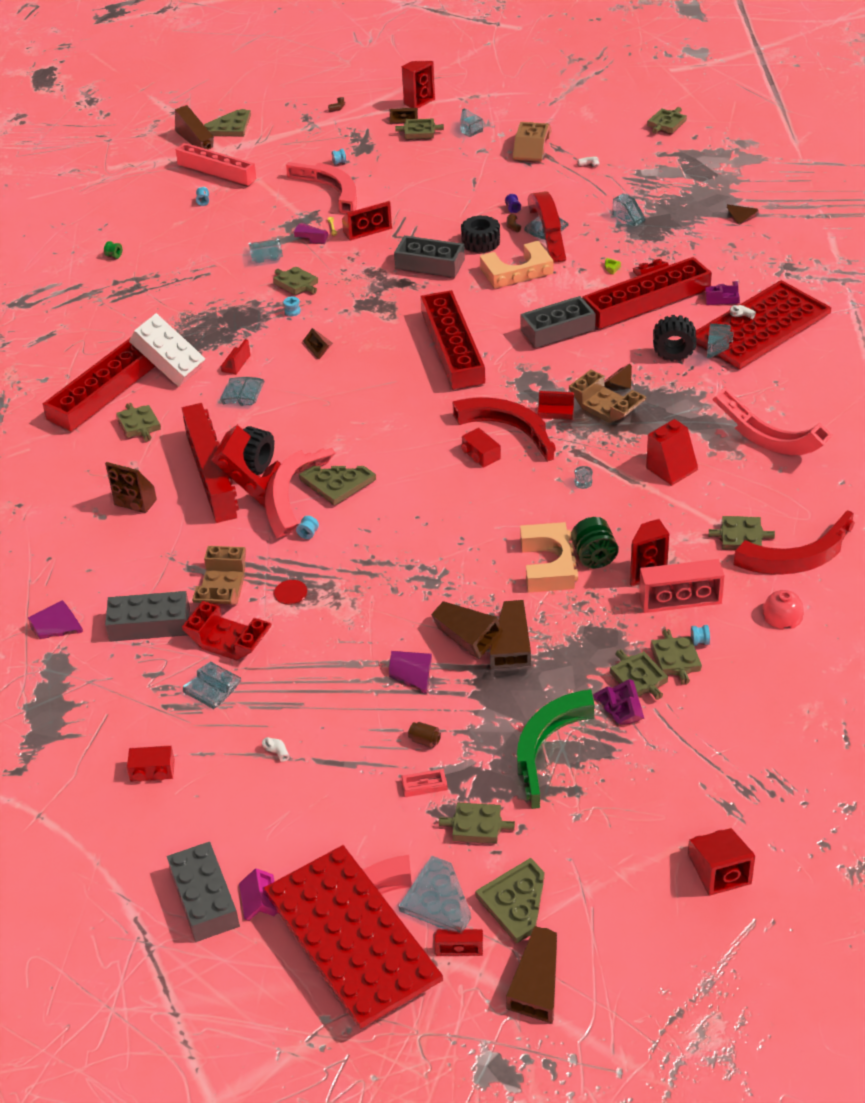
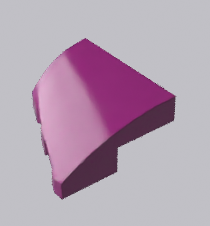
M299 223L294 230V237L309 238L310 243L325 244L328 232L306 223Z
M732 281V285L718 284L705 287L706 305L740 303L738 281Z
M63 600L28 617L30 627L39 639H46L51 636H64V632L74 630L77 631V634L83 632L80 623Z
M391 651L389 677L400 680L409 687L414 685L420 688L422 693L427 694L432 654Z
M628 679L613 688L607 686L593 694V697L602 703L603 708L608 713H611L613 719L620 725L644 719L633 680Z

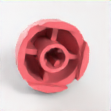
M788 590L775 591L767 597L764 603V619L769 625L778 629H784V626L795 628L803 620V602L794 592Z

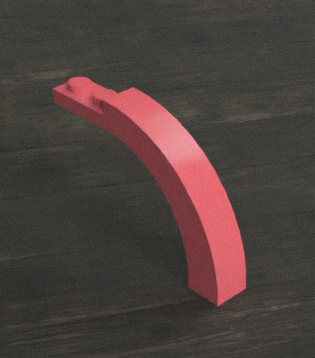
M292 162L286 164L287 178L319 182L336 189L341 194L338 199L339 213H348L356 210V186L352 178L344 171L322 163H317L316 166Z
M726 387L712 399L738 424L735 429L756 445L775 453L785 455L808 454L821 448L833 436L820 422L811 429L799 432L775 428L755 416Z
M322 448L313 454H304L302 450L295 452L285 459L272 475L266 489L265 507L270 526L277 538L292 533L299 524L289 503L288 487L291 477L312 466L328 463L336 454L333 448L326 450Z
M409 855L386 859L363 870L381 894L396 889L412 887Z

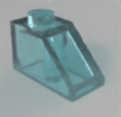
M465 108L462 109L460 118L461 132L468 137L483 132V119Z
M624 193L613 198L612 215L633 226L645 221V216L634 198Z
M710 324L707 358H711L729 349V342H733L734 332H730L731 325Z

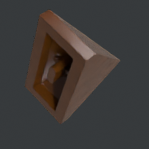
M418 108L389 109L390 123H405L406 119H418Z
M727 204L729 213L738 224L759 215L758 208Z
M313 328L303 340L318 359L333 344V342Z
M629 363L618 369L604 380V387L631 389L632 365Z

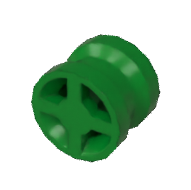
M107 241L104 245V255L112 256L116 259L120 258L123 251L122 245Z

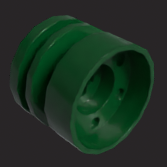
M589 517L579 521L573 527L571 540L584 566L593 569L601 568L610 564L619 553V546L606 520L601 517Z

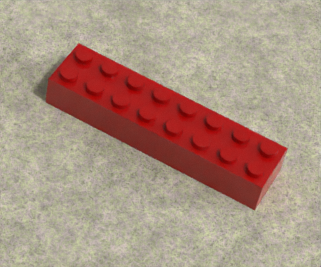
M691 257L584 295L582 299L595 312V325L601 329L705 291V287L711 286L712 272L695 257Z
M453 291L421 295V312L452 389L485 384V365Z
M130 338L42 403L46 420L69 431H73L153 369L155 365L129 342Z
M202 403L181 407L186 436L215 522L220 523L236 519V511L239 510L237 499L234 500L237 492L235 486H231L233 485L232 478L211 461L220 443L216 441L217 436L215 430H213L208 409H204Z

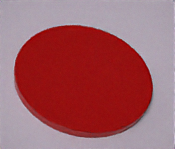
M299 580L283 581L274 590L276 600L283 604L299 603L308 593L307 586Z

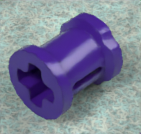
M512 193L505 197V203L508 206L509 212L517 213L521 210V203L518 201L516 194Z

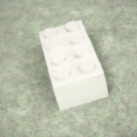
M157 313L135 329L129 340L132 345L178 387L198 372L206 360Z

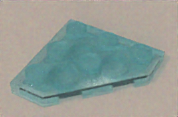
M431 856L399 904V911L442 929L462 934L471 920V912L451 862Z

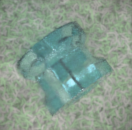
M588 466L577 467L574 471L575 486L581 489L591 487L593 483L592 469Z

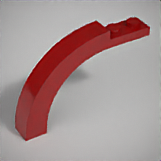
M548 191L530 193L527 199L530 213L538 212L548 254L553 259V263L566 261L560 230L561 223L551 194Z
M489 397L452 401L453 416L459 425L478 421H493L514 426L533 440L547 462L554 460L556 447L554 442H551L548 438L546 423L529 408L512 401Z
M847 510L822 538L801 547L769 548L744 540L735 550L734 565L753 572L778 575L795 574L820 567L832 560L841 551L845 534L851 532L854 527V513Z

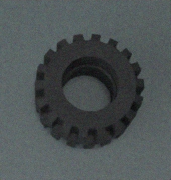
M482 215L472 216L464 220L463 224H461V242L464 244L465 249L476 253H485L496 249L500 245V223L498 220Z
M671 315V317L665 316L664 320L660 319L658 324H655V329H653V347L659 357L663 356L664 360L681 361L682 358L686 359L688 355L693 354V350L696 348V329L693 322L689 321V318H683L682 315L678 317L675 315ZM672 336H679V337H681V338L678 339V340H670V339H668L669 337H672Z
M247 426L243 430L251 437L243 451L244 461L254 474L260 475L264 473L272 460L275 448L274 436L269 431Z

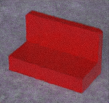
M244 339L239 348L234 347L220 366L221 372L237 375L251 355L247 339Z
M539 391L538 415L541 418L573 420L574 392Z
M438 929L435 934L436 956H483V930Z

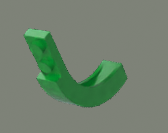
M592 689L570 693L549 702L538 710L525 725L517 747L518 776L523 775V782L528 783V787H525L526 800H530L532 809L540 808V789L535 764L537 753L543 742L558 729L574 722L594 719L595 705Z

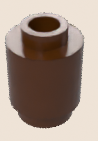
M413 722L408 731V738L412 739L415 743L433 748L435 744H439L441 733L438 727L423 722Z

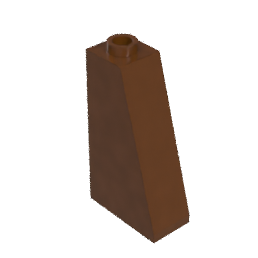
M185 105L175 109V131L194 146L207 150L213 148V135L189 106Z
M524 600L504 601L498 620L503 632L491 646L490 667L491 669L531 666V647Z
M442 601L431 614L439 630L478 659L482 657L503 632L496 616Z
M534 926L506 995L507 1010L553 1024L557 932L548 928Z

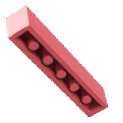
M183 143L175 149L178 165L247 186L257 179L255 163L187 143Z

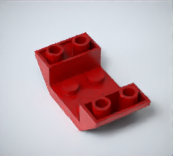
M202 601L182 626V630L203 650L237 661L253 652L272 624L258 618H253L248 626L222 618L220 606Z

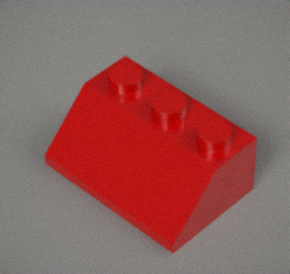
M411 61L401 66L404 105L410 108H420L434 101V62Z
M390 201L346 213L342 218L344 234L351 241L392 229Z
M660 519L642 523L632 540L631 587L640 584V568L668 565L670 533Z

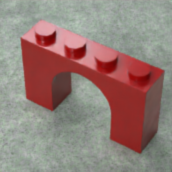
M237 424L226 432L211 461L266 508L265 494L267 485L281 463L277 460L268 466L262 477L254 474L247 467L243 457L244 448L251 436Z

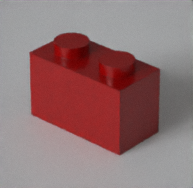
M479 427L462 435L461 448L463 452L468 454L483 468L501 459V445Z
M172 745L129 748L127 771L130 782L173 779L175 758Z

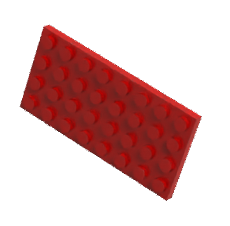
M780 280L739 304L756 312L753 319L746 316L734 317L730 314L729 310L697 329L696 343L741 369L830 314L832 307Z
M344 845L264 887L266 896L360 1029L443 981L442 973Z

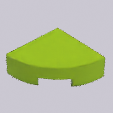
M606 258L605 269L614 275L621 267V262Z

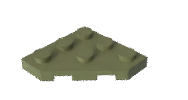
M235 110L205 123L204 126L213 136L244 137L251 117V110Z
M312 466L300 473L299 478L326 500L336 505L375 481L376 474L365 466H357L356 468L331 466V469H321L320 466Z
M529 858L475 891L476 898L516 944L530 936L534 926H537L545 872L532 858Z

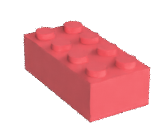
M719 559L640 568L639 598L643 612L649 613L722 604L725 575Z

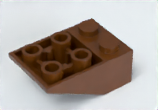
M106 462L105 466L114 505L147 513L157 501L154 485L139 470Z

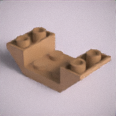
M520 122L515 136L513 160L542 162L544 143L546 139L550 138L552 132L550 124Z
M592 369L569 385V390L574 392V397L583 410L608 423L625 417L646 400V396L634 390H631L625 396H621L605 388V376Z
M207 547L204 557L206 572L202 586H196L192 599L193 603L205 601L215 604H238L245 578V547Z

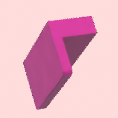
M255 868L239 883L245 920H251L258 912L272 916L278 913L264 892V887L274 882L273 874Z

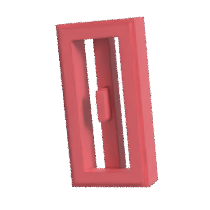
M444 769L401 776L405 797L448 790Z

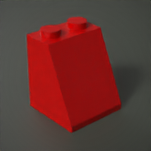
M676 419L649 433L647 441L646 468L671 486L698 470L688 427Z
M732 828L717 830L714 833L703 836L698 835L689 839L688 855L709 896L752 884L755 854Z

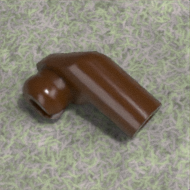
M344 97L337 98L338 103L329 104V112L340 110L346 104Z
M509 214L507 216V227L520 232L522 227L516 223L517 216Z

